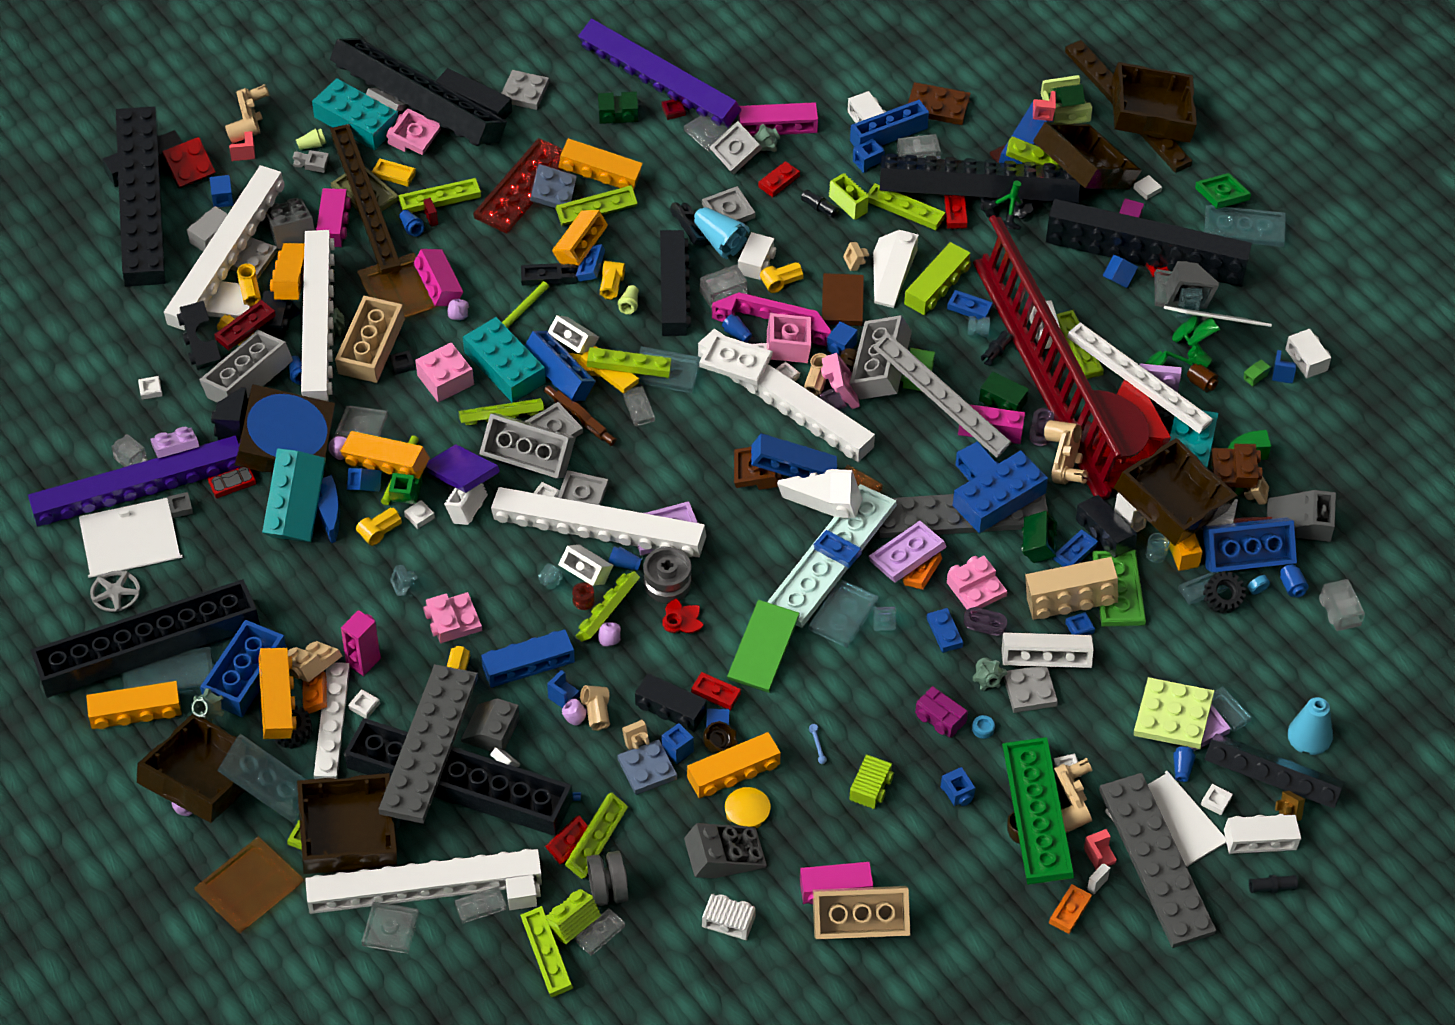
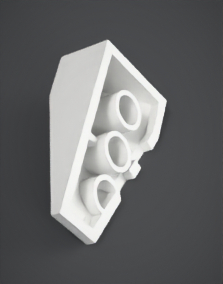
M897 230L879 238L873 252L875 304L890 308L895 307L917 252L918 234Z
M830 469L826 470L825 474L811 473L806 478L796 476L778 480L777 482L783 498L834 517L856 518L863 500L852 470Z

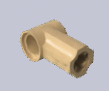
M823 353L812 356L810 360L811 368L804 385L805 389L816 396L822 394L827 380L821 372L823 367L822 358L827 356Z
M583 686L580 700L583 705H586L589 726L592 730L596 731L606 729L610 725L607 710L609 702L608 688Z

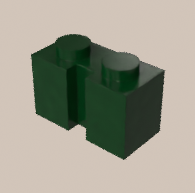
M1083 84L1050 88L1051 91L1056 92V107L1085 104Z
M621 92V96H614V93H598L599 124L638 122L637 92Z
M992 372L980 388L979 401L993 408L996 405L999 409L1020 412L1027 403L1029 389Z
M1047 510L1024 517V526L1022 527L1023 544L1021 545L1023 554L1032 563L1056 557V541L1054 536H1057V521Z

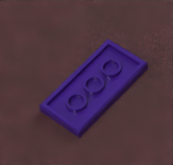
M457 444L430 459L424 469L425 472L465 493L500 472L498 465Z

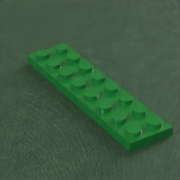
M1047 737L1002 743L1027 885L1074 878Z

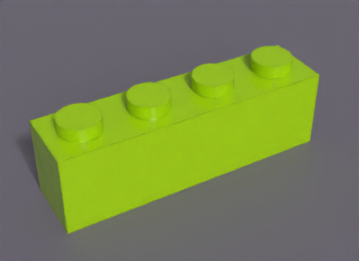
M950 242L905 291L904 305L923 315L930 309H934L937 301L947 294L951 285H955L963 272L966 273L970 268V252Z

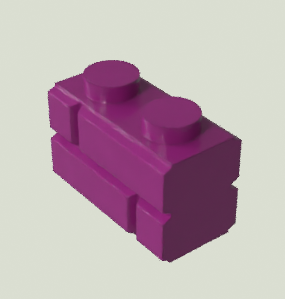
M933 686L916 703L915 713L922 722H929L941 735L945 734L952 738L967 721L968 711Z

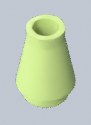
M315 128L296 139L299 150L323 147L322 145L326 144L322 129L317 130Z
M628 286L627 290L618 300L619 310L624 314H632L637 310L639 290L636 286Z

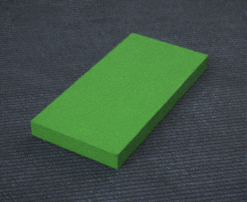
M1131 550L1116 558L1107 551H1093L1092 560L1112 557L1118 577V603H1113L1109 606H1099L1101 626L1145 625L1146 618L1136 550Z
M758 600L727 675L728 680L769 693L800 613Z

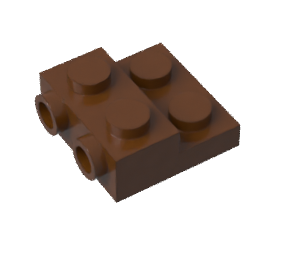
M1234 444L1233 449L1212 448V473L1216 474L1229 488H1257L1258 480H1262V467H1258V463L1261 461V451L1256 450V444Z
M751 447L734 449V484L736 488L757 485L759 490L778 487V480L784 479L782 474L752 466Z

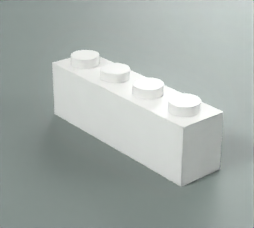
M1003 633V665L1092 668L1093 643L1091 635Z

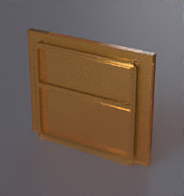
M415 253L398 258L401 264L400 271L382 275L378 264L357 271L369 297L402 304L404 317L439 307L434 305L415 268Z
M258 836L195 886L194 890L230 925L241 933L303 883L304 879Z

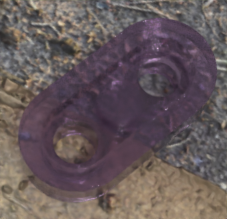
M1040 408L1033 415L1029 438L1037 446H1044L1049 443L1044 436L1046 423L1050 420L1054 421V414L1049 409Z
M972 607L965 611L964 624L971 630L998 636L1002 635L1007 629V619L1001 613L978 607Z

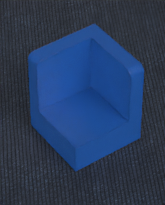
M230 176L210 177L213 206L217 208L234 206Z
M1113 255L1103 277L1127 288L1138 266Z
M1277 350L1272 381L1293 384L1296 363L1281 361V350Z
M348 468L347 490L379 492L382 471Z
M563 670L547 683L548 699L561 708L569 700L577 699L580 696L579 690L566 682V674Z
M678 723L662 735V746L666 754L675 764H678L694 752V737Z

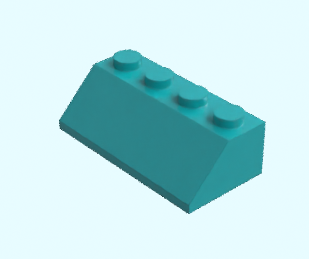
M277 448L262 533L273 538L305 542L312 541L326 458L300 451Z

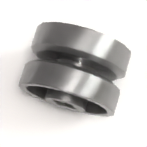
M661 547L652 551L646 557L643 564L644 589L649 597L658 602L669 603L674 599L681 600L689 593L691 588V562L684 552L673 547Z
M620 851L607 853L606 868H604L603 860L599 854L587 856L590 887L593 899L597 904L596 906L608 904V890L611 891L612 899L616 903L627 902L628 882Z

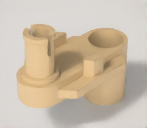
M266 84L252 90L243 88L236 91L243 119L225 126L232 144L245 140L244 132L252 131L253 136L260 134L258 121L263 118L261 112L255 113L254 101L270 96Z
M1053 420L1048 421L1044 429L1045 439L1047 441L1059 442L1052 468V481L1064 485L1069 481L1086 483L1087 479H1083V477L1088 478L1087 470L1073 469L1074 463L1080 464L1083 459V454L1078 453L1082 438L1081 425Z
M1087 758L1070 766L1062 764L1055 767L1054 771L1071 804V806L1061 810L1065 832L1068 833L1092 822L1091 815L1084 803L1087 798L1083 792V785L1080 780L1075 781L1074 779L1093 770Z

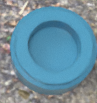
M1261 575L1252 580L1247 588L1251 594L1255 595L1268 588L1270 581L1266 575Z
M982 715L974 719L972 731L975 736L985 739L993 735L995 722L992 718Z

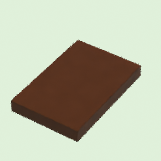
M823 273L822 319L826 324L837 325L839 322H843L847 325L862 326L864 275Z

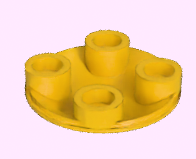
M743 787L733 791L725 802L727 819L739 826L759 828L761 823L769 816L771 809L768 797L762 791L752 787Z

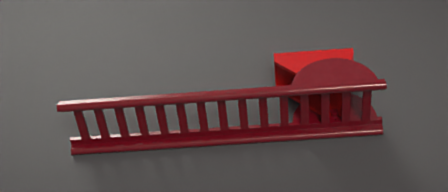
M992 215L989 221L998 238L991 257H989L988 253H985L982 259L974 260L973 265L1005 327L1010 332L1009 334H1012L1013 342L1054 421L1081 425L1082 438L1078 453L1083 454V459L1077 465L1080 470H1087L1088 478L1084 477V479H1087L1086 483L1093 496L1099 495L1102 499H1107L1124 470L1138 461L1152 456L1157 449L1169 443L1171 437L1150 398L1125 379L1117 394L1091 388L1002 218H996L995 215ZM1004 247L1006 252L997 273L995 266ZM1012 262L1013 268L1007 284L1004 286L1003 280L1009 264ZM1019 276L1021 282L1018 287L1015 298L1012 301L1010 296L1012 294L1013 288ZM1027 291L1029 297L1020 316L1018 310ZM1035 306L1037 312L1028 332L1026 325ZM1043 321L1045 327L1036 346L1034 339ZM1051 336L1053 342L1044 361L1041 356ZM1059 351L1061 357L1052 377L1050 369ZM1067 366L1069 373L1060 392L1058 384ZM1075 381L1077 389L1068 408L1066 400ZM1083 397L1086 403L1078 421H1075L1074 416ZM1090 413L1094 417L1092 423L1087 421L1090 416Z

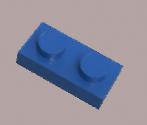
M602 244L592 246L580 263L576 274L579 282L597 278L605 253V248Z
M955 290L948 302L947 309L985 322L993 307V302Z
M1081 529L1056 552V557H1053V560L1063 567L1079 564L1098 546V541Z
M825 530L813 544L814 550L848 568L862 554L860 547L828 530Z
M948 608L927 613V621L942 653L963 647V640Z

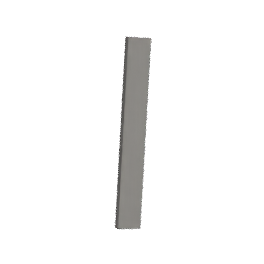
M888 332L873 347L996 458L1012 443Z

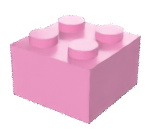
M770 313L767 327V350L773 351L771 360L808 363L811 349V317Z
M452 343L416 359L417 376L438 403L474 385L473 369Z

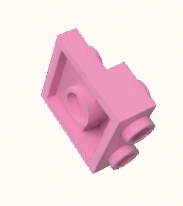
M407 108L403 114L398 116L395 126L389 128L386 137L388 138V144L405 152L408 148L423 155L440 132L441 126L438 122L427 119L423 115Z
M837 353L822 358L823 367L821 372L823 377L830 381L832 389L836 393L839 392L843 402L848 403L852 409L860 407L858 396L849 384L852 372Z
M973 556L967 561V564L961 567L954 565L950 568L947 575V584L970 614L1007 596V590L995 576L996 570L985 556L980 558Z
M468 592L448 598L446 593L426 600V606L423 607L426 619H431L430 628L432 634L438 637L440 644L482 631V625Z

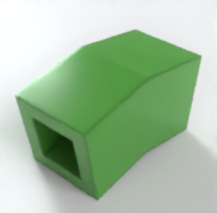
M1261 359L1244 372V380L1251 386H1254L1268 376L1271 367Z

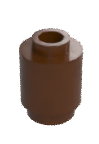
M1193 364L1187 372L1189 381L1205 392L1213 391L1218 385V375L1202 364Z

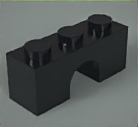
M204 301L179 307L180 313L176 315L179 326L183 325L185 333L182 335L185 345H189L191 353H188L191 365L195 364L197 370L217 365L221 362V357L216 340L205 342L196 335L200 327L209 325V317Z

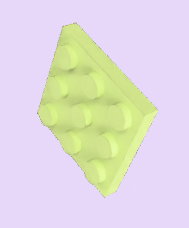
M1148 677L1134 728V736L1201 749L1214 697V690Z

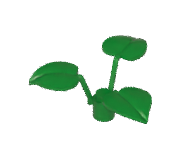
M1192 315L1176 329L1172 336L1174 342H1179L1185 337L1188 345L1192 346L1187 353L1189 359L1169 351H1164L1163 353L1158 351L1145 364L1162 366L1167 356H1171L1188 363L1190 366L1192 364H1202L1208 367L1212 358L1201 348L1198 342L1219 331L1220 328L1213 318H1208L1197 326L1198 317ZM1194 330L1193 335L1189 338L1188 333Z

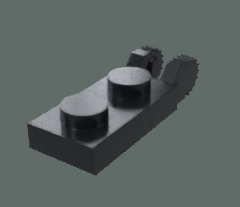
M677 202L672 203L670 211L673 217L678 219L693 245H709L710 242L694 222L696 212L693 211L688 203H682L681 206Z
M561 263L522 265L521 284L522 286L540 285L544 281L547 284L564 283L565 285H573L578 282L576 277L578 269L574 264Z

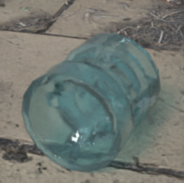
M969 316L968 336H975L978 333L982 337H989L990 317H982L977 320L976 316Z
M1154 533L1149 537L1146 549L1147 558L1156 563L1163 562L1166 559L1170 541L1161 533Z

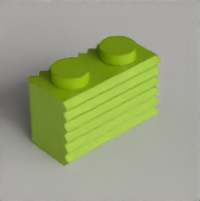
M843 173L830 181L829 197L848 215L856 220L868 213L869 194L861 190L859 185L853 183L851 178H848Z
M866 754L850 788L849 800L875 809L878 802L882 803L886 794L884 787L886 784H891L894 772L891 771L892 763Z
M579 889L571 893L569 898L563 901L562 904L554 907L549 912V915H546V920L556 939L567 944L601 916L592 895Z

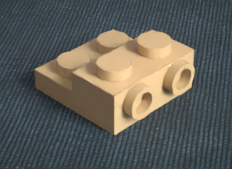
M318 641L310 643L306 650L297 647L288 650V656H292V670H289V675L309 682L341 658L342 655L339 649Z

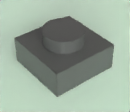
M188 492L167 497L172 518L193 514Z

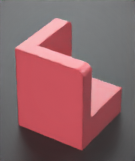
M1051 91L1049 101L1033 100V119L1053 120L1056 109L1055 91Z
M252 131L244 132L245 143L231 144L229 146L231 161L255 159Z
M1107 829L1089 835L1085 839L1084 850L1096 870L1103 863L1110 866L1115 864L1117 860L1109 847L1111 836Z

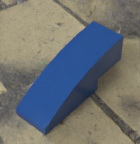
M332 475L322 478L317 513L331 543H334L339 531L340 509L336 486Z

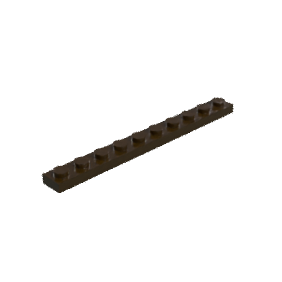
M1082 40L1065 46V53L1113 104V74ZM1140 134L1175 173L1192 165V160L1174 140Z
M346 124L330 128L334 145L380 272L384 275L400 271V261L350 125Z

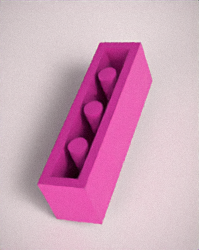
M816 102L740 106L741 112L738 114V121L751 136H754L759 131L762 124L771 129L776 128L779 135L818 132Z

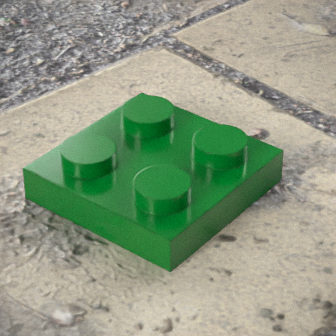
M1230 173L1197 181L1195 189L1216 209L1248 201L1251 197V193Z

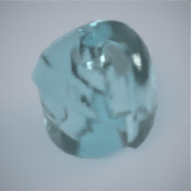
M550 563L546 564L540 574H538L540 582L549 590L554 589L563 577L561 570Z

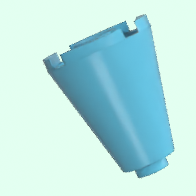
M707 207L700 208L695 213V224L722 258L728 259V255L734 256L742 249L747 241L745 237L746 232H750L746 224Z
M1319 697L1310 699L1290 723L1288 739L1297 751L1301 753L1305 751L1309 752L1310 755H1317L1329 749L1333 740L1330 706L1325 699Z

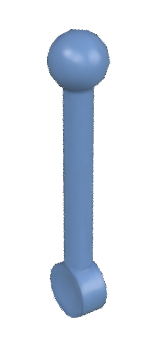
M811 724L809 732L813 734L819 754L818 762L825 764L827 758L823 755L817 735L818 726Z

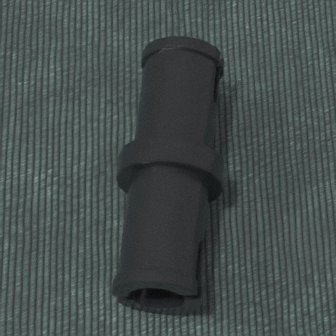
M808 189L802 193L801 200L813 206L817 212L821 211L831 218H835L838 215L839 207L828 202L825 197H819Z
M1002 331L999 337L989 344V348L981 355V361H984L986 357L988 358L984 364L991 365L997 356L1004 353L1005 347L1013 340L1012 334L1006 338L1010 333L1009 331Z
M1269 875L1267 878H1251L1248 883L1250 893L1268 891L1277 893L1280 890H1296L1298 888L1296 875L1279 877Z

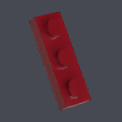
M260 300L215 333V340L229 351L276 316L275 310Z

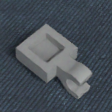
M309 150L308 154L294 152L293 166L300 168L305 165V170L324 173L329 160V153Z

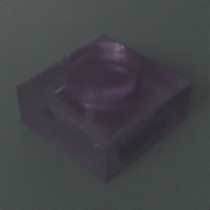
M834 388L819 394L823 401L837 410L847 406L842 395L839 392L836 393Z

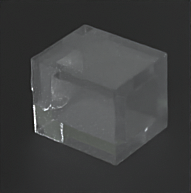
M128 434L118 439L111 446L114 459L124 467L147 461L145 448Z

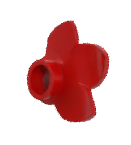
M677 599L667 604L665 608L666 616L662 621L663 628L671 633L679 631L694 633L703 627V623L697 620L700 610L699 605L682 607Z

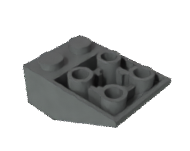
M291 198L285 203H274L266 212L265 217L277 249L282 248L283 243H305V231H315L312 216L302 199Z
M1311 490L1268 498L1267 519L1290 518L1294 520L1295 538L1330 542L1335 527L1336 492Z
M696 823L684 838L695 877L719 878L762 869L767 866L756 827Z

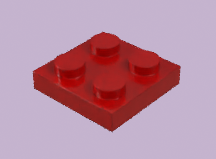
M199 137L162 152L179 189L216 173Z

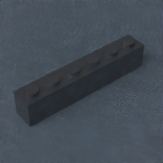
M660 230L662 336H687V327H691L690 315H686V312H690V299H686V296H690V284H686V281H689V269H685V265H689V253H685V250H688V238H684V230Z
M1217 733L1211 739L1204 759L1280 789L1291 791L1296 795L1335 809L1345 784V781Z

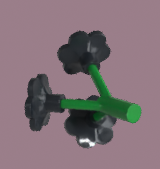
M1017 180L1013 182L1010 194L1000 199L981 197L982 203L980 204L981 210L985 212L988 218L992 215L997 217L999 216L1000 203L1010 198L1009 214H1007L1006 221H1004L1008 229H1021V226L1014 222V217L1018 216L1020 219H1024L1027 217V214L1033 212L1034 208L1032 200L1019 199L1018 193L1021 182Z

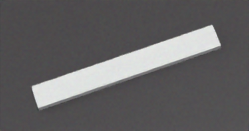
M1079 323L1068 332V339L1199 434L1211 424L1213 418L1082 323Z

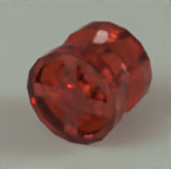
M586 582L576 584L572 590L574 606L580 610L590 609L594 604L593 586Z

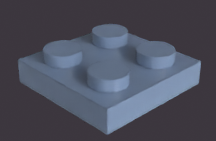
M539 164L530 200L556 208V205L571 202L577 176Z
M660 740L618 755V761L635 795L677 780V773Z

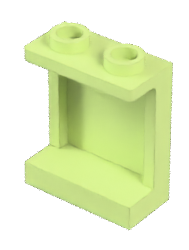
M1080 76L1044 80L1041 89L1042 99L1049 101L1050 88L1080 84ZM1085 101V104L1056 107L1053 120L1054 122L1064 124L1090 122L1092 105Z

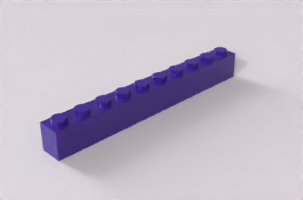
M592 18L578 35L582 42V47L586 50L595 51L596 55L601 59H609L610 63L617 68L619 66L623 67L629 75L633 76L635 74L645 84L649 82L657 91L661 93L662 91L666 92L674 101L677 99L682 101L681 103L688 109L694 108L704 118L708 116L718 126L723 125L729 128L741 112V108L736 100Z
M236 436L28 494L37 527L48 525L52 522L111 507L125 501H132L146 495H153L160 491L173 489L237 469L240 466H235L239 446Z

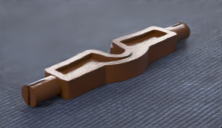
M551 385L545 387L544 392L552 397L555 403L559 402L573 418L578 417L583 427L601 441H606L610 446L616 443V438L610 435L606 428L596 421L583 407L569 399L561 391H556Z

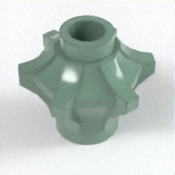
M764 124L760 125L759 131L753 137L762 147L760 151H777L776 145L780 136L776 128L771 129Z
M982 658L976 663V673L973 675V681L979 682L981 690L985 691L988 687L999 688L1001 686L1000 681L1003 676L1007 675V671L999 667V661Z
M205 688L201 696H194L192 712L196 716L212 723L215 717L224 715L221 708V701L224 698L222 695L217 696L212 693L211 688Z

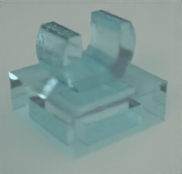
M404 565L395 566L390 580L397 596L405 595L408 588L414 587L413 580L417 579L415 571L407 572Z
M895 606L873 607L874 631L896 630Z

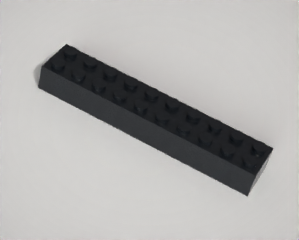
M360 38L336 40L330 57V61L336 63V67L350 71L352 76L364 79L365 83L370 86L380 88L382 92L390 94L396 100L408 104L411 110L422 112L425 118L436 120L441 127L453 130L454 134L459 137H466L473 145L480 146L481 144L491 145V143H500L507 124L506 120Z
M156 106L116 109L124 285L128 287L166 284Z
M888 153L886 156L882 155L879 191L1002 198L1010 194L1013 182L1017 180L1021 182L1018 193L1019 199L1054 201V199L1078 203L1080 183L1061 166H1056L1053 163H1045L1044 165H1036L1034 162L1016 164L1015 161L1000 163L991 159L983 162L973 158L957 160L954 157H946L945 159H937L935 156L918 158L916 155L901 157Z
M1054 199L1049 214L1045 242L1111 258L1113 255H1116L1129 262L1146 265L1147 262L1149 266L1161 268L1167 266L1170 271H1173L1177 261L1197 263L1216 281L1240 287L1243 285L1252 243L1058 199Z
M244 579L31 649L30 651L46 697L49 698L233 636L245 620L260 625L255 604Z
M363 718L344 753L347 768L366 775L389 773L391 778L408 732ZM453 746L434 797L556 836L573 802L572 785Z

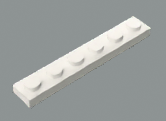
M333 663L326 668L327 707L321 709L314 779H338L350 672L349 663Z

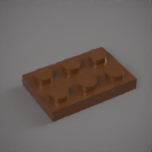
M914 82L908 104L920 100L929 112L928 119L963 125L971 93Z

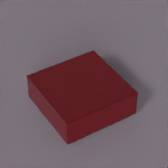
M672 99L661 102L667 120L686 116L682 101L678 99L674 101Z
M431 198L424 199V212L431 227L438 225V218L435 206Z

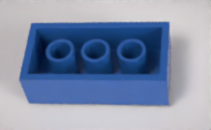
M1019 451L955 489L952 506L980 534L1046 493L1048 477L1022 451Z
M1275 518L1203 527L1205 567L1210 572L1297 563L1294 520L1290 518Z
M245 620L200 686L201 693H204L205 688H211L212 693L217 696H223L224 699L221 701V708L223 710L243 717L260 691L258 660L260 648H286L284 635Z

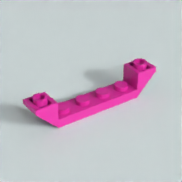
M739 292L712 304V319L724 322L729 315H735L736 312L763 319H769L770 313L811 317V343L827 346V337L831 333L830 328L820 314L811 309Z

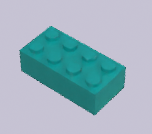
M337 78L312 101L314 118L331 127L349 124L354 139L373 150H376L387 139L386 135L389 128L395 126L398 118L397 111Z
M497 317L463 336L464 352L512 403L546 383L545 367Z
M1202 410L1213 420L1200 434L1174 416L1170 441L1175 438L1180 440L1207 468L1218 413Z

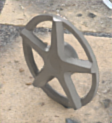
M111 571L97 576L91 587L90 595L93 603L98 608L108 612H118L129 608L135 603L140 594V586L138 580L128 571ZM120 575L116 583H111L105 579L110 576ZM127 578L134 582L136 589L123 587ZM100 583L106 588V591L95 597V589ZM124 595H135L129 604L121 607V599ZM108 598L113 601L115 609L103 607L98 602Z

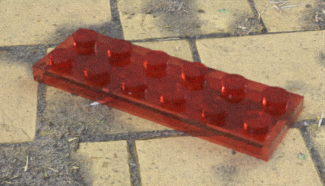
M538 138L473 213L474 219L504 233H508L534 203V201L530 200L538 165L541 164L561 171L562 169L558 167L563 149Z

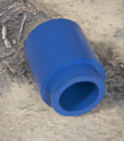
M1290 564L1281 569L1280 579L1288 595L1291 597L1303 596L1309 586L1300 568Z

